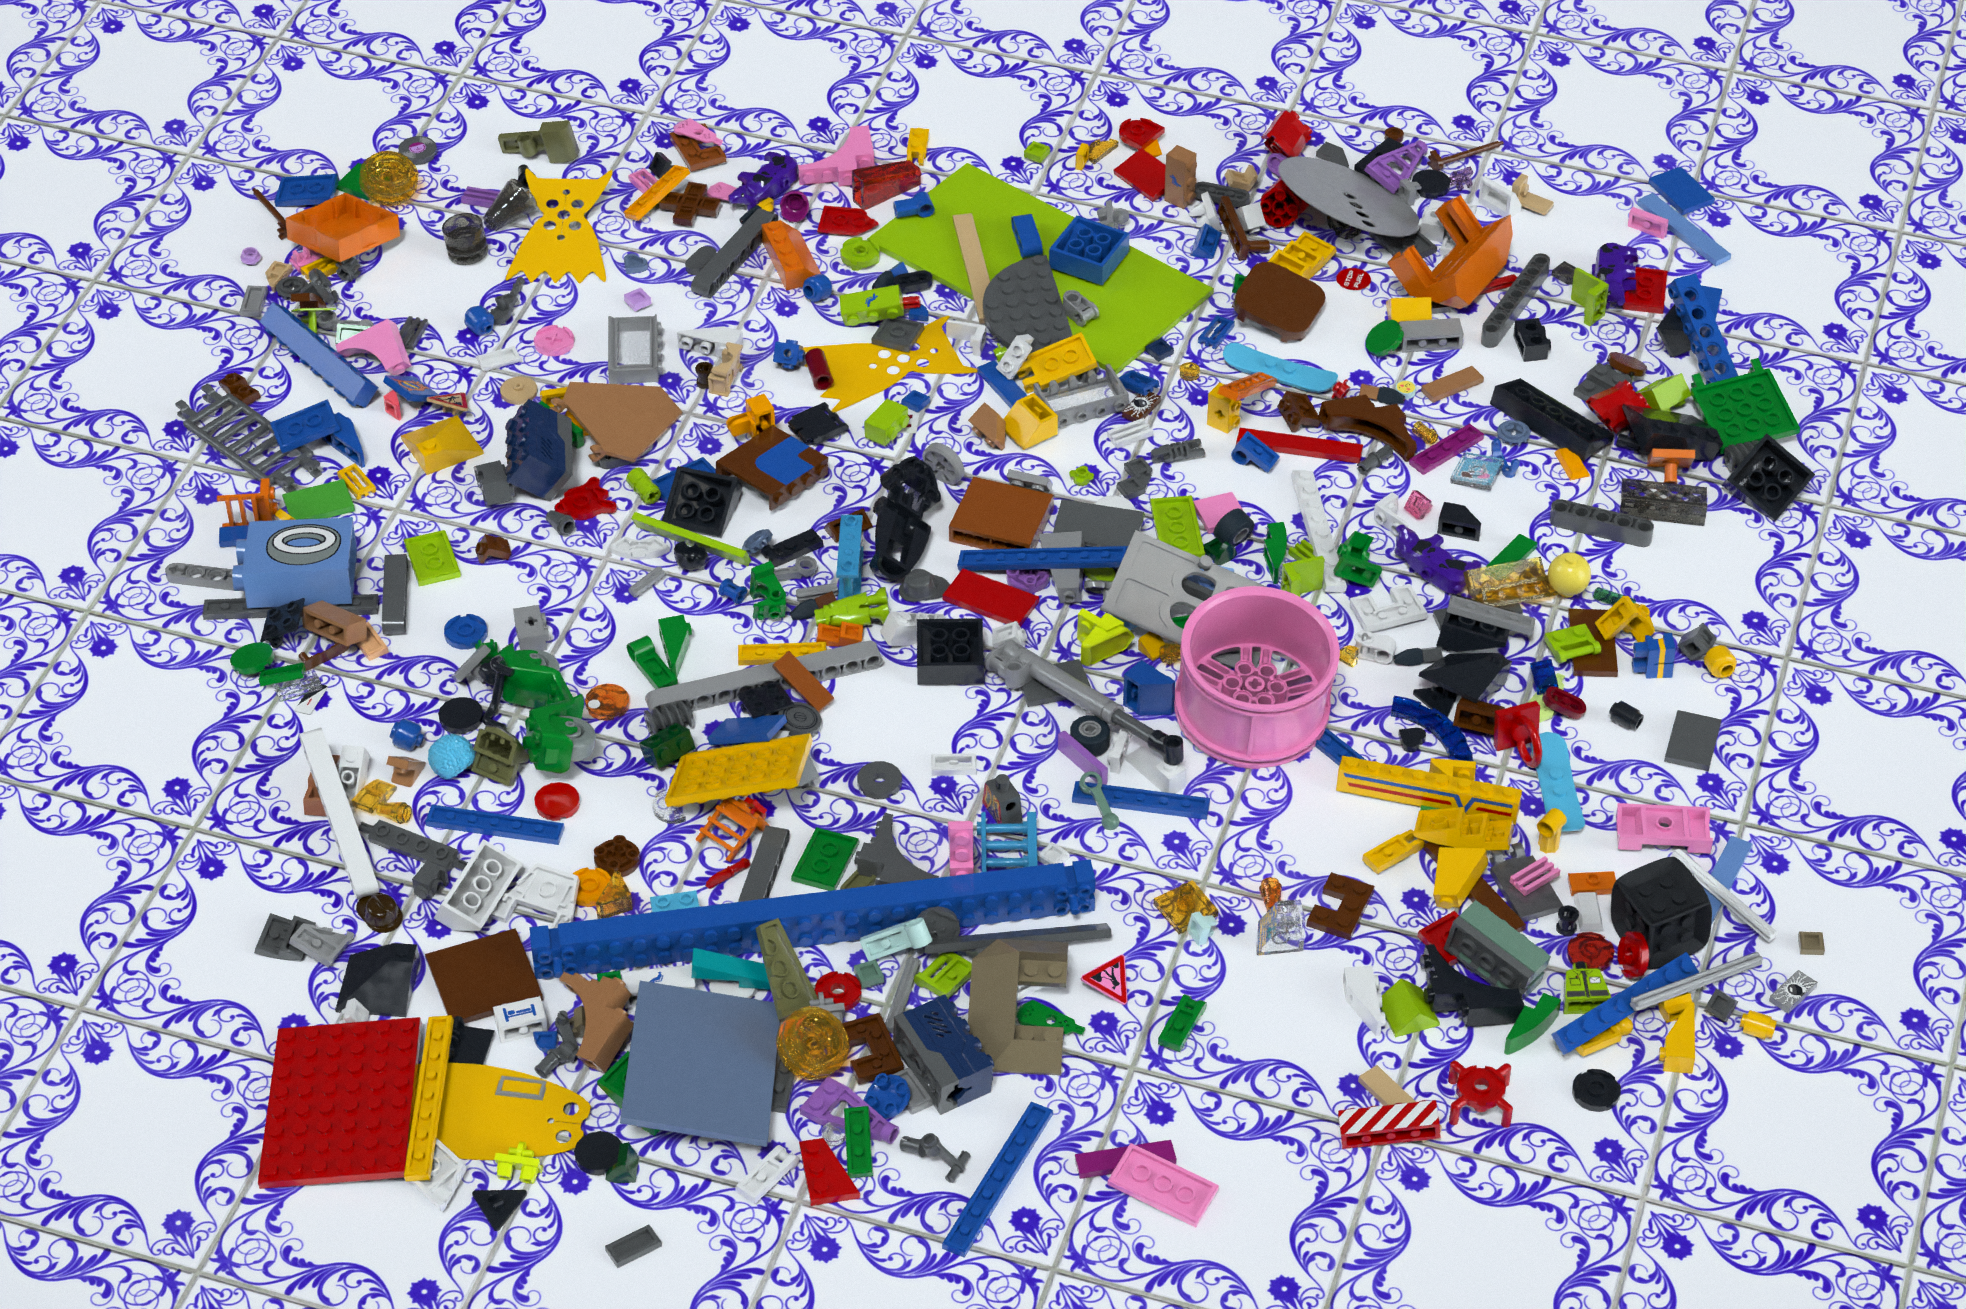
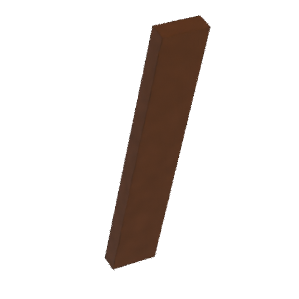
M1428 842L1424 844V851L1437 864L1439 847H1454ZM1480 876L1467 897L1472 902L1476 900L1488 907L1491 912L1505 920L1519 933L1524 931L1526 924Z

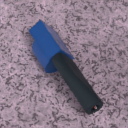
M899 262L888 271L886 270L880 274L873 283L872 289L892 286L893 280L897 275L908 273L904 262Z

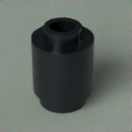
M1622 700L1618 703L1615 702L1609 710V714H1611L1610 719L1628 730L1633 729L1636 731L1644 719V715L1640 713V710Z

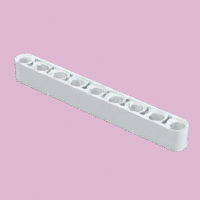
M321 727L299 733L306 760L355 898L359 899L379 893L375 874L323 729Z

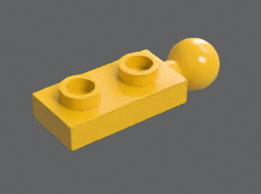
M1626 1017L1575 1049L1583 1057L1620 1042L1622 1036L1629 1035L1632 1032L1633 1023Z

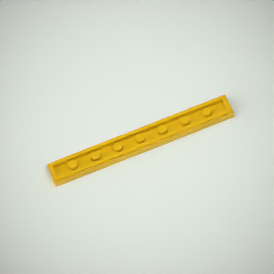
M452 1015L428 1017L404 1172L406 1182L430 1180L454 1023Z

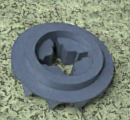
M1505 421L1497 428L1498 438L1502 439L1503 443L1508 442L1510 446L1512 444L1519 446L1521 443H1526L1528 438H1530V428L1520 421Z
M769 529L756 531L744 541L742 550H745L748 555L756 553L771 541L772 532Z

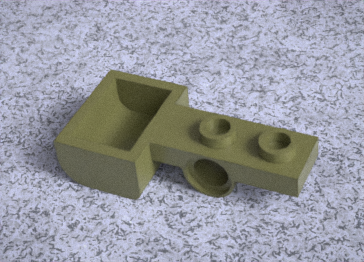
M570 120L542 122L538 131L501 133L498 136L503 154L521 152L523 157H532L538 151L546 150L550 163L573 161L578 157L580 151Z

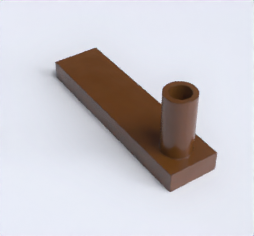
M1221 196L1217 212L1238 260H1246L1248 252H1268L1270 249L1269 241L1248 240L1229 196Z

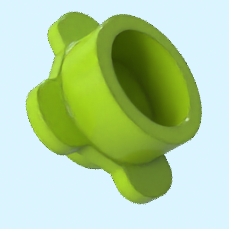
M996 343L997 348L993 349V353L999 363L1007 349L1005 346L1001 348L999 343Z
M1080 466L1076 470L1069 472V476L1073 477V482L1078 486H1085L1089 484L1090 480L1094 479V474L1090 473L1086 466Z

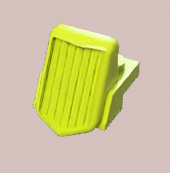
M1084 608L1078 613L1077 639L1082 643L1081 664L1084 666H1090L1125 650L1135 638L1134 634L1124 626V622L1108 613H1105L1101 618Z

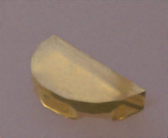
M1098 139L1089 145V161L1095 165L1119 146V141L1114 139L1100 141Z

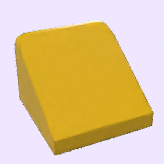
M1150 631L1138 640V650L1152 661L1169 651L1161 636Z

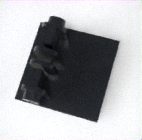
M305 598L268 610L260 642L268 640L273 648H278L283 644V636L285 634L298 630Z
M779 681L748 689L737 694L742 702L740 705L742 712H747L753 719L795 706Z
M455 1016L453 1018L454 1023L448 1063L484 1065L495 1030L465 1026L463 1018Z

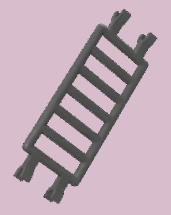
M207 383L201 387V390L206 393L203 396V400L212 404L199 412H195L182 399L175 403L176 407L180 409L177 415L180 418L186 419L183 422L184 427L260 481L262 478H269L270 484L275 482L286 493L296 491V488L291 485L295 481L292 477L285 476V474L299 465L308 470L315 479L322 475V472L317 468L320 466V462L316 459H311L314 453L305 445L283 454L279 450L255 466L250 464V460L278 443L275 435L241 457L236 454L237 450L267 431H271L273 434L274 432L270 425L271 421L230 393L221 396ZM227 403L235 406L201 428L195 425V423ZM241 412L248 415L215 437L208 434ZM256 421L261 424V426L230 446L226 447L222 444L223 441ZM294 450L302 453L268 476L261 472Z

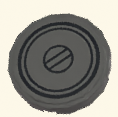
M793 702L795 706L779 710L778 715L785 714L787 719L786 724L782 728L790 731V736L811 733V736H813L814 733L817 734L819 732L822 718L814 707L802 702Z

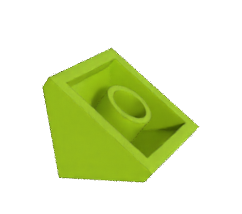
M1401 978L1382 995V1008L1380 1009L1385 1013V1019L1395 1038L1440 1026L1435 1012L1431 1011L1428 1002L1426 1003L1424 1000V992L1421 987Z

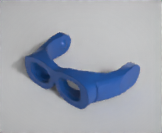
M1495 438L1491 443L1492 463L1503 465L1502 474L1506 478L1515 477L1520 461L1514 459L1508 465L1500 449L1501 441Z

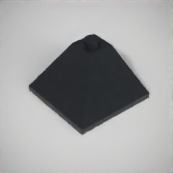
M677 466L662 521L694 533L722 538L738 505L743 486L739 479L735 477Z
M1452 593V595L1457 596V597H1461V598H1464V599L1472 600V601L1479 602V603H1482V604H1486V605H1489V606H1493V607H1497V608H1500V609H1504V608H1501V607H1498V606H1494V605H1491V604H1487V603H1484V602H1481V601H1477V600H1474V599H1471V598H1467V597H1464V596H1461V595H1457V594ZM1446 611L1436 646L1442 647L1443 650L1454 652L1505 647L1510 630Z
M1493 652L1448 654L1419 672L1418 676L1465 699L1478 703L1505 685L1512 661L1506 659L1500 653Z
M391 943L351 954L335 1011L341 1013L346 1008L347 1001L355 998L369 1011V1015L406 1017L420 965L417 944Z

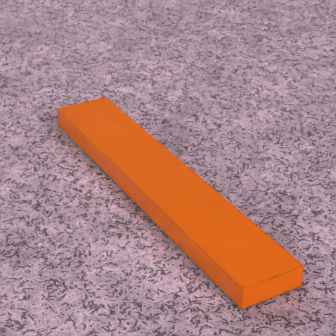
M1260 371L1220 386L1217 394L1238 401L1275 386L1277 379Z

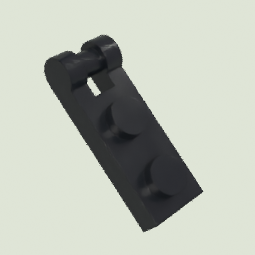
M812 528L771 546L768 544L764 546L761 554L769 559L774 567H778L822 548L823 540Z

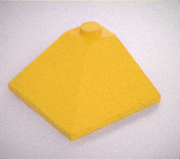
M458 415L401 435V440L426 475L484 454V451Z

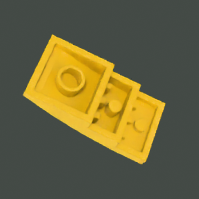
M1304 231L1296 241L1291 240L1283 250L1278 249L1268 262L1278 264L1309 280L1333 257L1337 250L1335 246Z
M1464 807L1420 810L1413 834L1416 838L1455 848L1509 850L1514 825L1513 819L1490 821L1488 813L1466 815Z

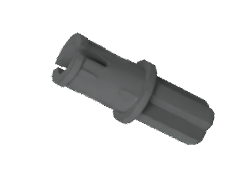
M1385 445L1377 452L1369 453L1366 459L1357 464L1358 471L1362 475H1366L1373 468L1380 467L1382 461L1393 454V450L1389 445Z

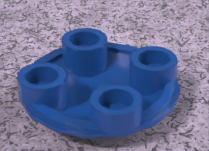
M881 1073L875 1077L863 1100L884 1119L891 1118L901 1113L908 1105L911 1096L910 1087L907 1081L898 1075Z

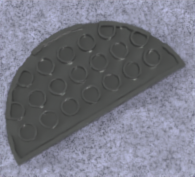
M1036 255L1011 264L1000 271L988 284L983 297V318L990 333L1000 339L1001 344L1007 349L1017 335L1029 334L1034 338L1031 343L1032 350L1030 353L1073 336L1047 255Z

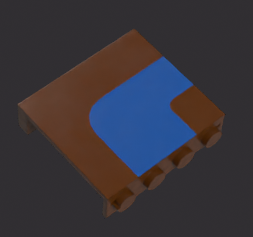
M772 425L716 461L715 473L725 476L734 475L768 495L769 510L772 511L807 487H810L819 479L825 477L828 474L829 457Z

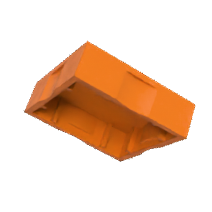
M343 193L315 207L305 209L285 218L288 240L338 262L347 260L400 236L398 214L371 205L348 193Z

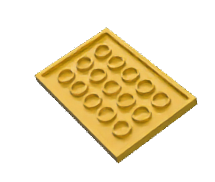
M811 733L771 739L769 742L746 743L691 752L681 756L665 797L666 806L682 807L686 804L696 802L702 804L714 799L726 800L739 795L745 797L752 793H769L783 788L786 790L793 789L799 785L813 742Z

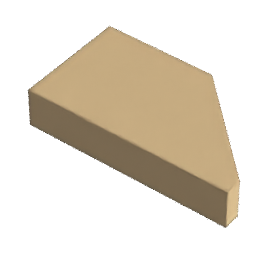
M274 261L267 269L265 275L272 292L277 291L276 285L280 280L292 273V265Z

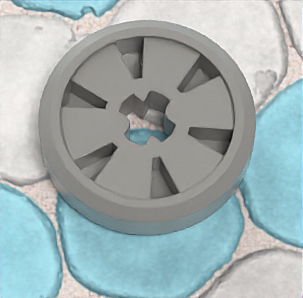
M935 442L931 443L923 451V461L932 467L937 480L945 484L954 485L964 476L963 463L957 453L950 447Z

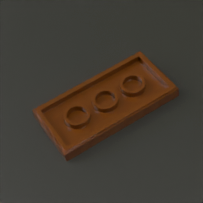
M1568 609L1569 627L1586 624L1595 641H1598L1601 646L1600 654L1593 655L1591 653L1572 658L1573 676H1618L1615 637L1611 640H1605L1595 624L1608 610Z

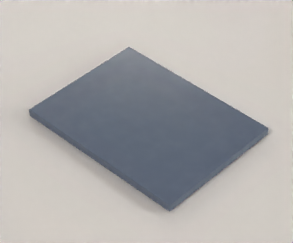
M640 980L620 1123L767 1147L778 1029L780 1025L774 1002Z

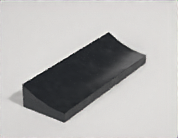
M1521 378L1496 385L1490 401L1492 406L1515 420L1525 423L1531 430L1559 447L1569 449V451L1578 455L1582 461H1585L1595 451L1613 441L1614 434Z

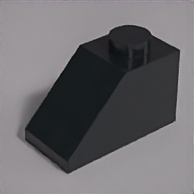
M1444 502L1438 520L1437 534L1479 542L1482 523L1465 505Z

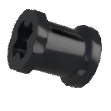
M1562 906L1558 911L1559 921L1556 924V931L1563 936H1572L1577 931L1576 921L1579 918V911L1574 906Z

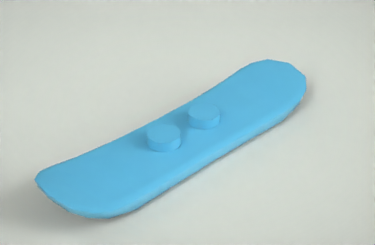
M1229 343L1224 347L1223 357L1229 366L1248 374L1261 371L1275 377L1279 383L1307 392H1325L1333 387L1338 378L1336 372L1287 361L1240 343Z
M1541 733L1539 736L1542 744V760L1540 765L1536 767V772L1542 792L1545 813L1552 808L1559 809L1567 818V822L1562 827L1561 832L1579 831L1585 826V820L1574 785L1567 744L1564 738L1557 733Z

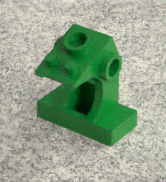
M1354 531L1344 543H1341L1337 550L1339 561L1333 570L1334 575L1373 588L1382 573L1381 566L1368 562L1370 553L1367 550L1374 537Z
M771 561L751 568L749 594L753 600L762 596L766 598L761 602L753 604V619L763 620L764 618L777 619L785 617L786 592L774 574L775 567Z

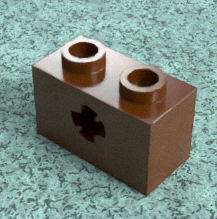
M1461 697L1456 706L1453 726L1494 735L1495 711L1505 709V707L1482 701L1474 703Z

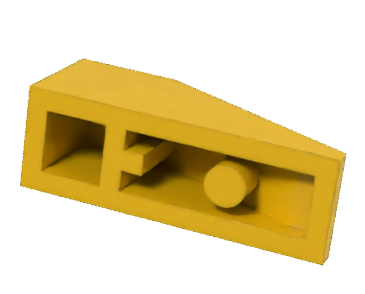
M1694 1002L1688 1003L1667 1034L1664 1047L1659 1048V1061H1663V1071L1693 1073L1695 1062Z

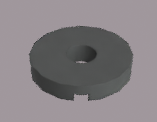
M874 761L860 769L857 774V786L869 798L886 799L889 798V795L893 793L895 795L902 787V773L892 763ZM876 779H884L885 781H883V782H876L875 780H876Z

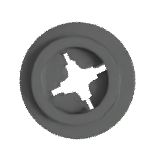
M298 276L286 277L276 285L278 296L283 297L284 300L291 299V294L299 293L308 282Z

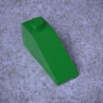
M684 614L658 619L659 636L669 669L676 678L689 647V636L692 635L690 622L686 623Z

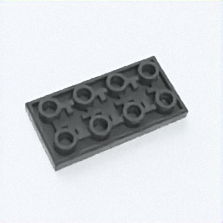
M1061 499L1053 533L1082 531L1086 546L1100 547L1102 544L1108 546H1129L1135 530L1141 532L1145 514L1143 511Z

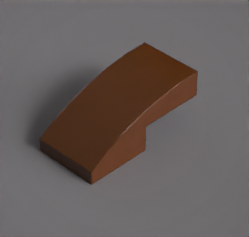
M314 293L291 294V302H300V309L327 308L322 298Z

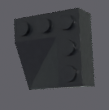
M1766 433L1721 485L1737 499L1775 522L1815 476V473Z
M983 618L917 619V685L984 684Z

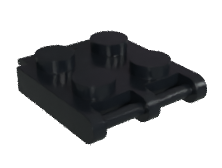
M826 402L793 415L792 420L788 421V427L806 445L819 444L849 429L847 423H843L839 419V415L829 409V405Z

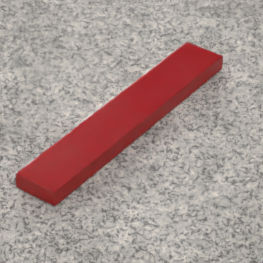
M1241 427L1239 428L1236 441L1237 445L1248 431L1274 452L1360 463L1363 451V444Z

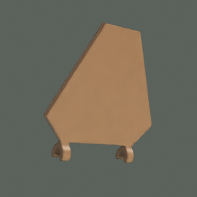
M569 382L564 398L551 399L554 407L549 408L558 413L567 408L595 441L596 444L590 446L593 454L588 455L592 462L599 461L604 455L635 462L683 413L661 386Z

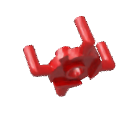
M1452 1061L1449 1068L1448 1082L1450 1084L1457 1083L1456 1094L1459 1098L1451 1103L1449 1123L1451 1125L1458 1124L1460 1109L1465 1105L1474 1108L1477 1112H1485L1490 1108L1498 1106L1503 1110L1502 1127H1510L1513 1107L1504 1097L1506 1087L1509 1086L1511 1065L1504 1063L1498 1069L1490 1066L1477 1068V1065L1465 1068L1458 1061ZM1485 1085L1487 1089L1481 1090L1476 1088L1475 1086Z

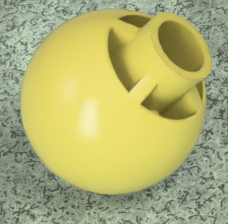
M1572 552L1563 553L1555 557L1550 563L1548 580L1552 588L1562 597L1571 598L1587 588L1591 580V568L1587 560L1581 555Z

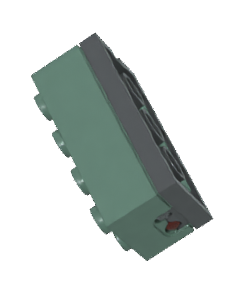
M1476 900L1453 921L1444 946V950L1457 957L1460 962L1492 986L1518 989L1522 1000L1541 983L1545 973L1543 971L1547 968L1551 958L1544 949L1535 945L1524 934L1519 933L1505 920L1499 918L1488 907Z

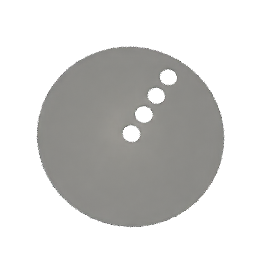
M1290 157L1284 159L1279 165V174L1282 180L1297 196L1319 211L1343 223L1368 232L1394 237L1413 235L1420 228V225H1418L1419 217L1410 205H1407L1396 193L1392 194L1379 182L1362 173L1333 162L1311 157ZM1343 193L1350 194L1356 199H1350L1346 197ZM1349 202L1358 204L1362 209L1352 206ZM1356 211L1364 213L1368 218L1358 215ZM1362 221H1367L1375 227L1367 226Z

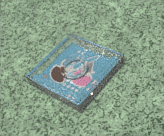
M1464 452L1450 477V483L1491 491L1504 466V459Z

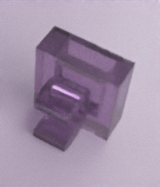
M1471 166L1454 171L1449 177L1450 186L1456 184L1458 191H1461L1464 188L1462 183H1465L1467 188H1470L1473 185L1470 177L1474 173Z

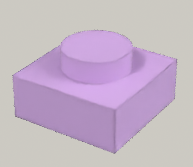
M641 287L624 294V301L633 311L652 304L651 297Z

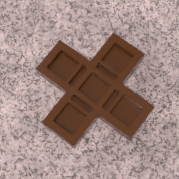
M688 182L684 193L669 192L659 202V208L675 211L672 217L673 224L692 226L697 214L716 217L721 207V199L705 197L708 191L707 184Z

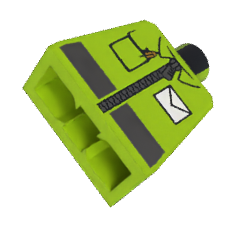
M1578 961L1573 964V969L1566 971L1563 1015L1585 1014L1611 998V994L1599 969H1587L1585 962Z

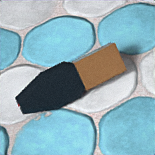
M1361 384L1359 395L1367 394L1368 398L1389 405L1403 404L1405 401V396L1393 388Z

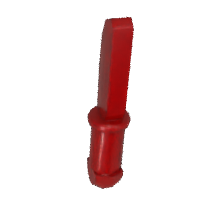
M742 858L737 863L727 866V868L710 877L705 886L711 889L728 878L733 877L739 871L747 869L750 866V860Z

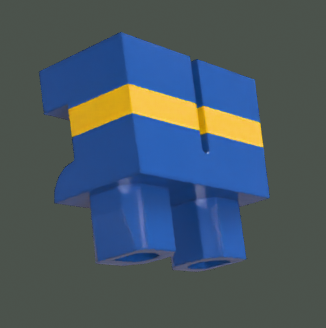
M1663 633V638L1653 639L1651 636L1645 635V642L1633 643L1634 657H1641L1632 658L1633 673L1645 672L1646 679L1673 677L1676 648L1672 633Z

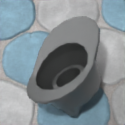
M914 569L905 576L904 582L899 587V595L904 600L911 602L937 599L942 597L950 584L943 577L933 575L925 569Z

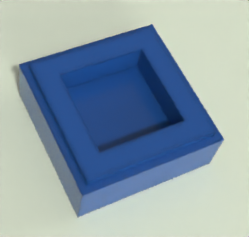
M912 390L901 400L902 405L917 413L930 403L929 396L916 390Z

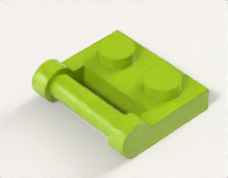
M1586 624L1548 632L1544 635V640L1558 663L1591 653L1593 655L1601 653L1600 643L1595 641Z
M954 952L939 953V956L923 972H918L914 976L913 981L917 986L925 987L938 996L945 994L949 998L971 977L972 963ZM948 963L937 975L930 978L939 968Z

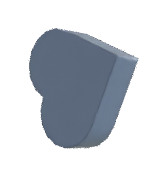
M633 253L627 254L624 257L626 274L645 272L648 269L647 259L638 257V255Z

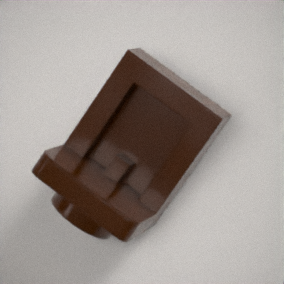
M485 534L482 540L477 543L475 553L479 563H484L488 555L508 560L511 550L507 539Z

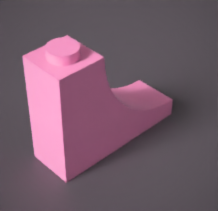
M389 319L335 345L337 352L345 357L358 353L375 355L381 361L385 370L393 375L402 374L407 368L411 367L397 324Z

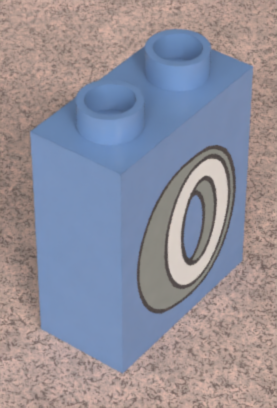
M353 517L251 521L248 526L247 539H237L236 557L238 565H233L234 591H245L247 608L279 607L305 598L304 606L321 600L330 604H352L357 560Z

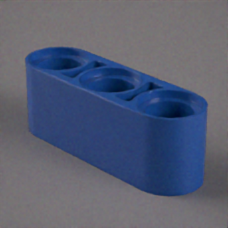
M1032 214L1012 216V230L1022 259L1031 258L1036 255L1042 256V242Z

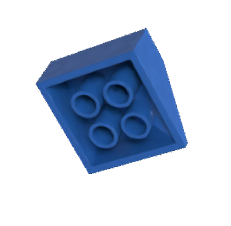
M1076 215L1049 248L1050 267L1103 285L1128 254L1130 233Z

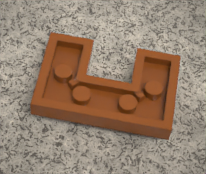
M674 132L669 133L671 142L690 172L727 162L726 155L720 146L717 145L701 150L698 144L704 142L685 135H678Z

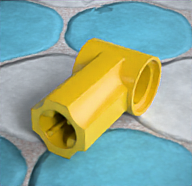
M1557 808L1550 809L1537 823L1539 831L1538 845L1540 846V851L1546 854L1555 853L1559 849L1561 830L1567 822L1565 814Z

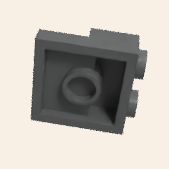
M1598 363L1587 372L1586 379L1574 388L1573 395L1586 401L1591 396L1614 387L1619 381L1623 382L1626 379L1632 385L1633 380H1631L1628 374H1620L1614 371L1613 367L1609 364L1603 365Z

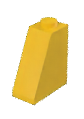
M1439 847L1433 892L1436 907L1444 909L1460 908L1488 865L1485 848Z

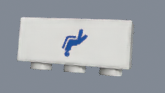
M692 965L622 972V981L626 983V989L632 994L625 1004V1009L636 1008L640 980L696 989L695 978H691Z

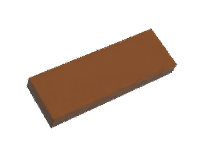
M790 651L773 664L772 667L808 705L814 707L819 713L834 700L833 695Z

